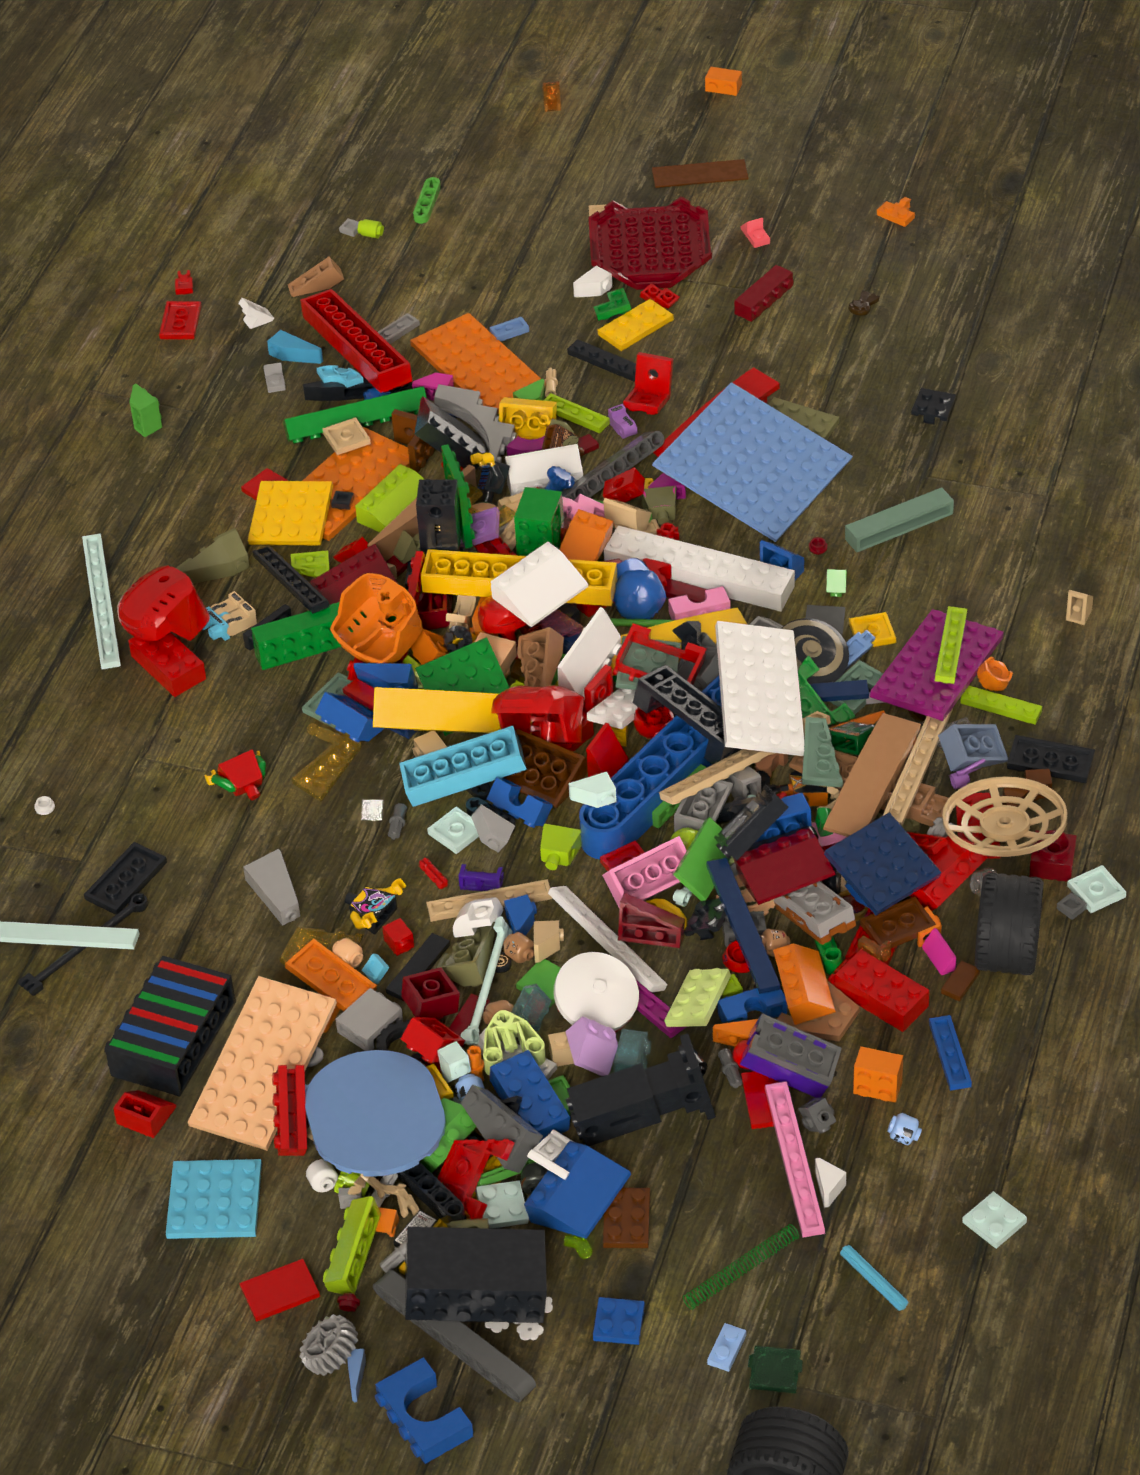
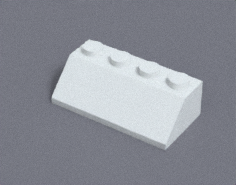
M577 444L505 457L506 465L510 466L507 474V485L511 496L523 492L525 487L545 489L550 481L547 471L552 466H559L561 469L570 472L571 476L575 478L574 482L583 477Z

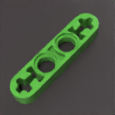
M436 177L426 179L413 211L416 223H426L430 218L440 191V180Z

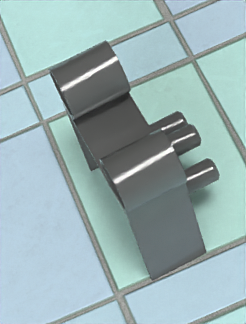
M701 632L702 647L706 648L705 661L693 685L697 689H705L719 675L717 642L715 644L705 632ZM681 659L678 663L677 674L687 681L695 663Z

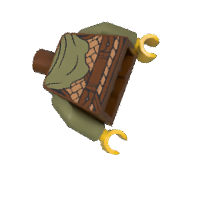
M547 415L540 416V419L546 421L545 423L538 422L539 427H546L542 450L574 444L578 445L579 437L574 434V431L566 422L555 419L549 420ZM578 447L580 458H582L584 449Z

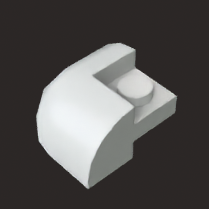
M496 897L466 903L460 909L454 922V937L474 935L478 927L491 926L503 912L500 901Z

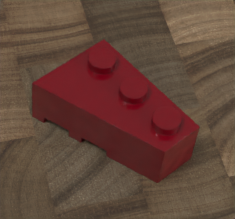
M422 592L418 600L417 610L423 629L430 630L450 625V622L446 621V614H452V594Z
M624 892L619 908L618 941L680 948L684 939L685 919Z

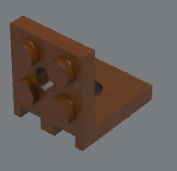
M394 409L391 413L394 441L408 445L410 469L418 473L425 466L428 458L433 455L435 448L414 435L418 415Z

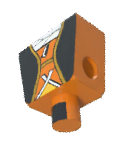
M798 771L790 773V784L779 785L781 793L785 792L787 796L803 793L809 806L828 805L827 787L802 785V773Z

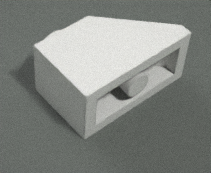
M595 266L573 282L574 296L577 298L603 295L612 288V274Z

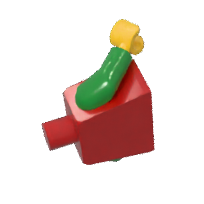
M249 750L218 764V774H216L215 770H212L211 776H204L208 785L215 784L228 792H233L236 796L246 793L250 800H255L261 795L257 787L261 786L262 779L265 777L266 762L261 757L260 751H257V755H255L253 750Z

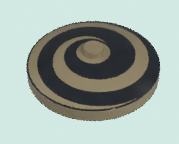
M803 618L791 621L781 628L794 631L797 669L808 656L811 657L820 669L807 679L809 684L836 682L842 677L848 666L849 650L844 638L834 627L817 619Z

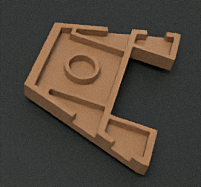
M828 982L835 1013L797 1025L794 1024L792 1017L785 1013H781L777 1020L820 1039L840 1041L859 1014L860 1007L833 984Z

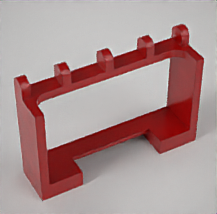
M633 623L617 655L612 674L617 675L618 671L630 675V681H633L635 677L641 678L648 674L622 664L632 642L695 663L687 680L690 684L694 685L695 678L698 676L705 661L706 648L689 642L685 650L650 639L651 629Z

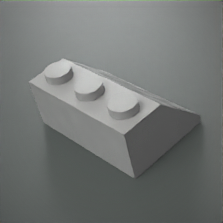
M719 780L713 786L698 791L696 795L683 799L674 815V831L676 832L686 827L699 831L705 819L709 817L716 822L733 788V783Z

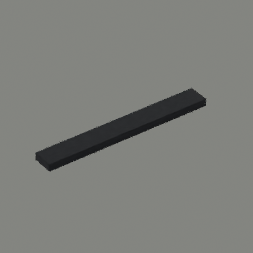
M270 545L252 551L254 558L312 614L330 607L328 600Z

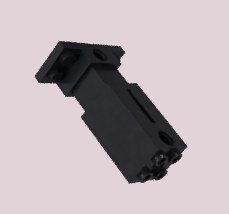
M419 479L416 512L420 550L424 552L425 556L428 549L464 552V548L460 547L462 526L457 480ZM411 560L408 561L405 581L406 589H409V586H407L408 576L412 574Z
M688 1033L680 1036L682 1045L678 1046L679 1051L667 1054L669 1059L667 1062L646 1069L643 1068L641 1063L567 1088L569 1097L566 1098V1102L579 1140L584 1139L586 1146H592L662 1122L660 1115L684 1107L687 1113L699 1109L700 1113L705 1112L707 1120L715 1118L710 1097Z

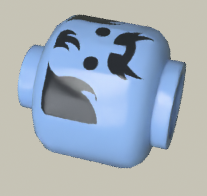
M466 1074L458 1079L455 1089L460 1101L463 1100L472 1085L484 1088L480 1077L474 1074Z
M899 1113L897 1116L893 1115L887 1132L890 1133L892 1140L904 1145H910L913 1140L918 1141L922 1129L918 1128V1119L904 1113Z

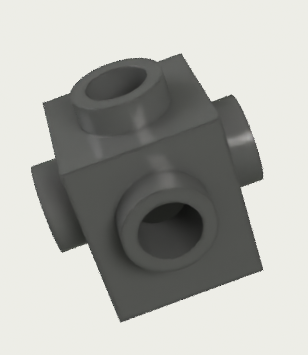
M814 1098L798 1108L803 1117V1125L811 1132L824 1133L831 1128V1124L836 1122L834 1110L827 1103L826 1098Z

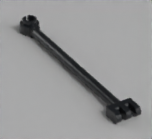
M142 893L133 895L131 902L128 903L129 905L101 927L113 928L131 913L145 911L148 906L147 897ZM74 946L34 977L28 973L19 980L18 984L24 987L26 991H29L32 996H35L44 989L42 981L87 947Z

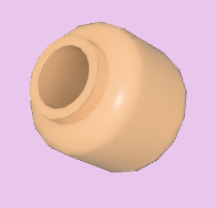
M344 938L334 943L332 952L353 968L360 965L363 960L361 946L349 938Z

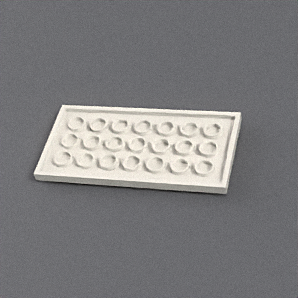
M717 621L715 628L725 747L803 756L804 732L794 631Z

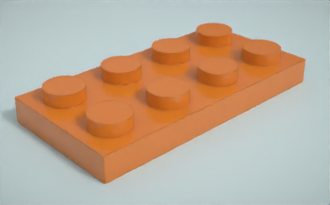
M314 938L285 963L287 970L319 994L336 999V1006L343 1012L369 988L374 991L377 989L375 983Z

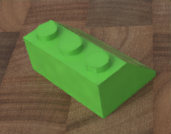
M446 1098L441 1100L446 1122L445 1134L442 1136L438 1148L430 1156H426L419 1161L431 1173L447 1158L454 1140H464L476 1128L464 1107Z

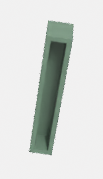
M941 487L845 525V540L856 553L952 515L954 500Z

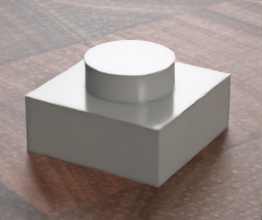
M339 1188L340 1209H346L350 1207L352 1200L362 1198V1191L360 1194L349 1195L348 1191L350 1188Z

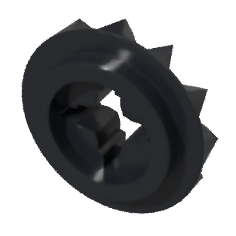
M460 625L452 626L446 630V634L443 637V646L446 647L447 653L472 644L471 633L467 628ZM456 638H463V640H461V642H459L458 645L454 643L452 644L453 640H455Z

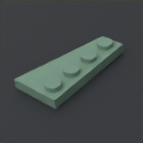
M806 717L802 785L842 788L843 780L839 773V765L835 758V750L832 747L826 718Z

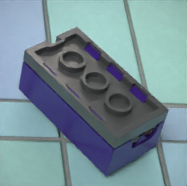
M762 1013L750 1031L747 1041L748 1046L744 1050L740 1065L778 1082H787L788 1086L815 1098H821L832 1082L842 1048Z

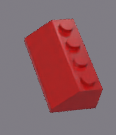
M947 836L948 844L935 855H927L942 872L941 876L909 896L911 898L916 897L923 908L928 906L933 911L987 857L961 847ZM961 838L972 845H976L974 842Z

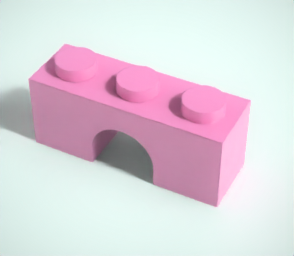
M723 586L705 590V601L701 603L691 602L687 595L668 599L669 614L672 620L730 609V600Z

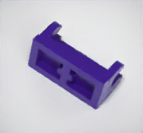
M462 864L459 873L460 890L488 891L502 888L504 879L503 867H498L497 873L468 871L466 864Z

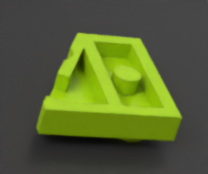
M328 550L291 554V566L299 574L316 578L330 570Z

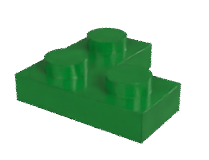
M624 288L608 292L609 302L594 306L598 321L606 320L611 316L624 314L632 310Z

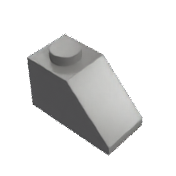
M482 804L471 816L481 842L490 849L499 852L507 844L515 825Z

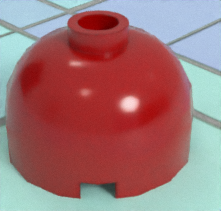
M665 706L664 708L658 707L647 714L638 707L634 713L633 723L636 731L641 736L652 739L657 732H660L674 718V715Z

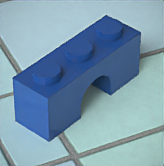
M496 777L487 800L491 801L492 805L500 810L505 809L509 811L508 814L514 818L519 819L520 817L525 820L524 824L533 828L535 826H544L553 804L539 796L527 795L525 802L521 805L518 800L521 787L508 779Z
M756 988L734 996L725 997L718 1001V1015L722 1023L746 1021L747 1013L753 1010L760 1011L772 1018L779 1017L781 1013L787 1014V1001L781 988L780 990L759 994Z

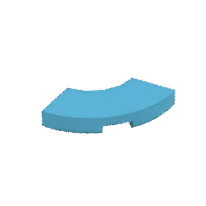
M338 365L317 368V374L324 383L338 382L348 388L364 382L362 375L351 368H339Z

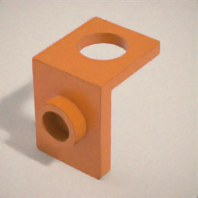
M928 906L924 907V909L936 925L918 932V947H922L925 942L923 940L924 936L931 933L934 928L938 929L941 934L942 925L937 915L934 916Z

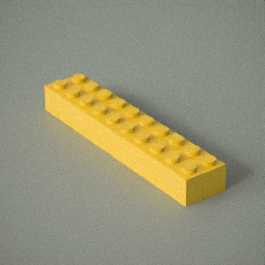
M428 549L421 572L422 592L490 597L492 595L490 582L526 556ZM568 559L589 586L566 603L612 606L618 580L617 563Z

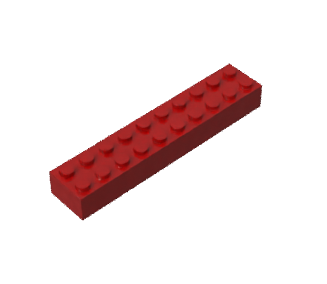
M332 289L300 300L303 318L380 393L388 392L393 388L412 382L410 363Z

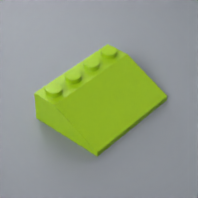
M399 464L355 505L357 522L381 532L417 498L419 479H425L415 470Z

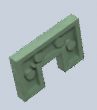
M859 660L836 682L867 680L868 688L872 690L883 673ZM866 699L829 701L837 707L846 703L854 715L866 705Z

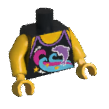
M401 878L396 879L388 888L374 889L364 887L358 895L349 892L345 897V903L350 905V918L357 929L365 928L371 933L376 934L397 910L396 895H401L403 893L402 889L406 887Z

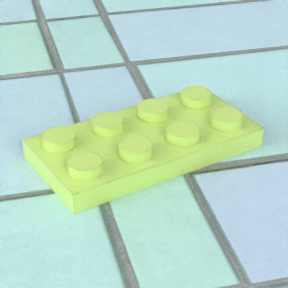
M729 969L689 970L665 1018L666 1027L707 1026L731 977Z

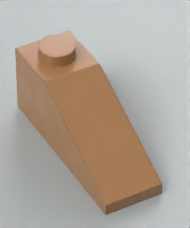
M329 256L289 283L288 288L291 296L295 297L330 289L344 280L340 267Z

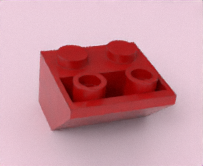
M136 1090L124 1092L113 1107L118 1125L155 1138L175 1110L176 1104Z

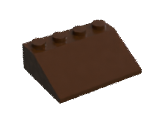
M517 729L516 733L521 743L527 770L502 778L521 787L520 793L539 796L552 803L553 807L558 808L569 796V783L584 779L588 772L586 757Z

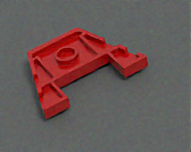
M488 1139L487 1141L454 1140L437 1179L463 1203L464 1209L471 1219H482L487 1208V1204L472 1198V1195L489 1156L493 1155L507 1161L515 1142L509 1139Z

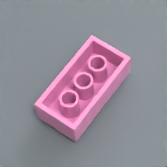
M680 836L602 875L619 908L624 892L644 901L680 883L673 875L687 851Z

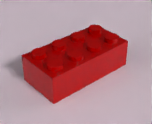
M171 632L157 641H147L137 637L128 640L131 657L174 697L206 680L204 663Z
M862 949L835 974V987L854 1003L901 1032H904L929 1007V989Z

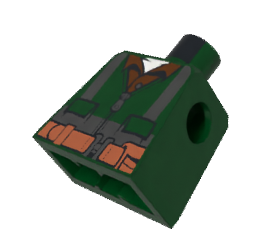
M849 722L829 729L832 747L836 751L859 755L873 731L874 725Z

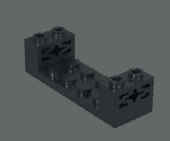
M667 665L638 679L633 704L646 714L664 705L709 740L704 758L712 765L742 750L725 747L722 707Z

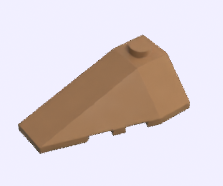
M551 627L519 636L517 654L522 663L521 671L525 676V686H551L562 657L564 637Z

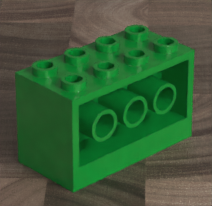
M525 487L514 516L517 556H528L546 542L560 549L561 526L564 522L561 491Z

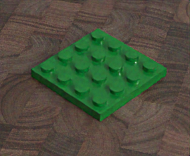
M448 444L441 446L445 479L457 480L462 526L461 539L465 549L473 547L472 539H475L473 528H470V524H473V519L468 511L471 508L470 499L466 494L469 493V486L465 482L459 462L456 461L455 452L450 450Z
M487 637L415 668L424 690L500 694L510 688ZM443 732V733H444L445 736H447V735H449V734H451V733H454V732Z

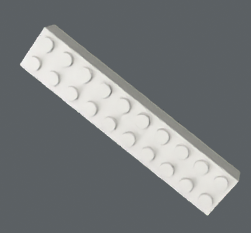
M619 525L604 548V561L618 558L622 562L630 558H639L643 561L644 558L669 563L671 564L672 577L670 579L708 590L723 586L730 599L780 612L795 587V570Z

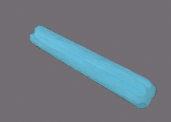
M850 1245L842 1248L841 1256L898 1311L906 1308L908 1301Z

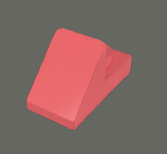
M763 218L748 221L741 226V230L754 248L770 244V237L763 229Z

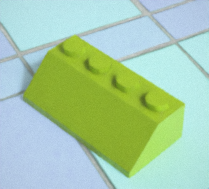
M368 1196L354 1199L351 1201L350 1207H347L345 1210V1222L343 1228L340 1227L338 1231L337 1246L331 1251L330 1267L325 1270L323 1275V1282L330 1292L342 1295L344 1293L355 1295L381 1217L374 1197Z

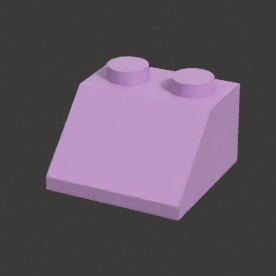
M582 1016L565 1031L574 1064L601 1076L608 1075L618 1048L616 1034L612 1028Z

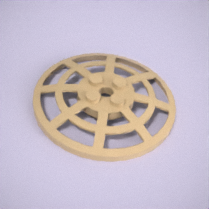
M993 777L970 783L952 794L943 808L942 819L947 835L961 847L982 855L1010 857L1041 850L1058 839L1067 824V809L1063 799L1054 790L1042 783L1019 777ZM1013 787L1030 790V792L1023 799L1013 796H999L998 788ZM986 789L990 791L991 798L982 800L972 806L962 801L973 793ZM1037 794L1043 795L1057 809L1046 814L1033 800ZM1008 802L1020 805L1019 807H1015L1010 805H1002V803ZM993 804L994 806L986 810L984 813L978 811L979 809L988 805ZM955 806L965 811L961 826L949 824L950 814ZM1027 808H1030L1039 816L1029 818L1025 811ZM1060 815L1061 824L1054 834H1045L1048 829V820ZM973 816L979 819L980 826H968L970 817ZM1042 822V828L1039 833L1029 831L1031 825ZM953 831L963 832L965 836L970 841L974 842L976 845H972L962 840L957 835H955ZM971 833H982L987 838L979 841ZM1022 837L1032 838L1031 840L1017 845L1015 842V840H1018ZM1038 840H1044V841H1042V842H1040V843H1037V844H1035V845H1032V844L1036 843ZM994 841L1006 842L1008 846H995L990 844Z

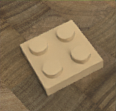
M356 417L323 428L324 436L337 455L371 444L370 437Z

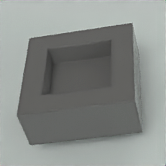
M1072 892L1057 903V909L1071 920L1087 908V903Z

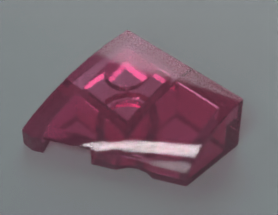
M558 609L539 621L542 629L551 627L561 636L567 634L568 637L582 632L584 628L583 625Z

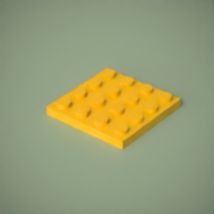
M261 481L248 536L249 545H321L333 490L332 481Z

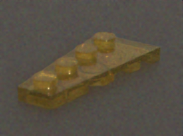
M347 733L344 734L292 777V784L317 800L322 801L360 750L361 742L350 739V735Z

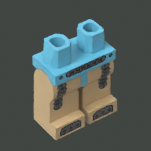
M235 591L228 594L229 598L225 601L207 607L210 620L202 630L209 628L208 634L213 640L222 637L226 641L230 639V636L236 635L257 624L256 610Z

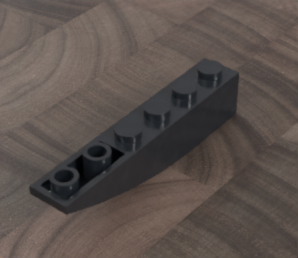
M363 377V383L348 388L338 382L324 383L321 380L303 384L305 400L340 401L363 399V392L375 387ZM412 382L390 390V393L413 389Z

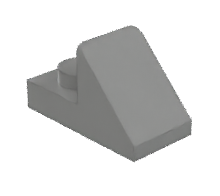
M281 363L264 365L263 369L268 393L286 390Z

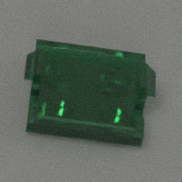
M755 1346L754 1354L749 1355L748 1367L751 1368L749 1389L796 1393L798 1375L802 1372L803 1361L800 1359L801 1350Z

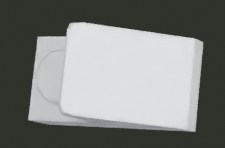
M244 298L239 301V305L243 308L242 312L246 314L243 320L250 329L273 321L274 317L266 308Z

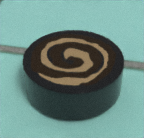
M503 952L500 953L495 970L496 973H505L512 966L511 958Z

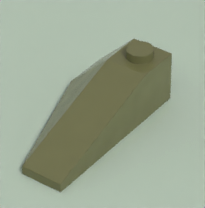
M235 528L218 535L213 539L214 543L207 548H201L199 550L201 553L193 559L188 558L176 569L189 576L193 584L233 576L249 569L247 551Z
M495 922L491 926L478 927L474 935L464 936L465 939L463 941L455 943L452 946L453 951L450 954L445 953L441 957L437 968L442 967L449 979L463 987H476L483 984L492 953L495 935L493 927Z

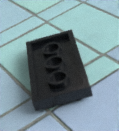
M1015 735L1007 762V769L1023 772L1025 770L1049 769L1051 777L1087 783L1095 749Z
M133 842L84 893V898L116 915L128 905L132 896L138 894L167 863V858Z

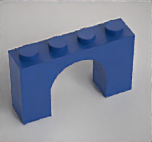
M424 1357L375 1384L377 1392L375 1399L378 1405L386 1408V1413L391 1423L398 1425V1430L403 1440L410 1442V1447L415 1457H420L425 1464L474 1437L472 1423L460 1407L437 1420L429 1422L418 1421L406 1412L413 1400L437 1387L436 1374Z

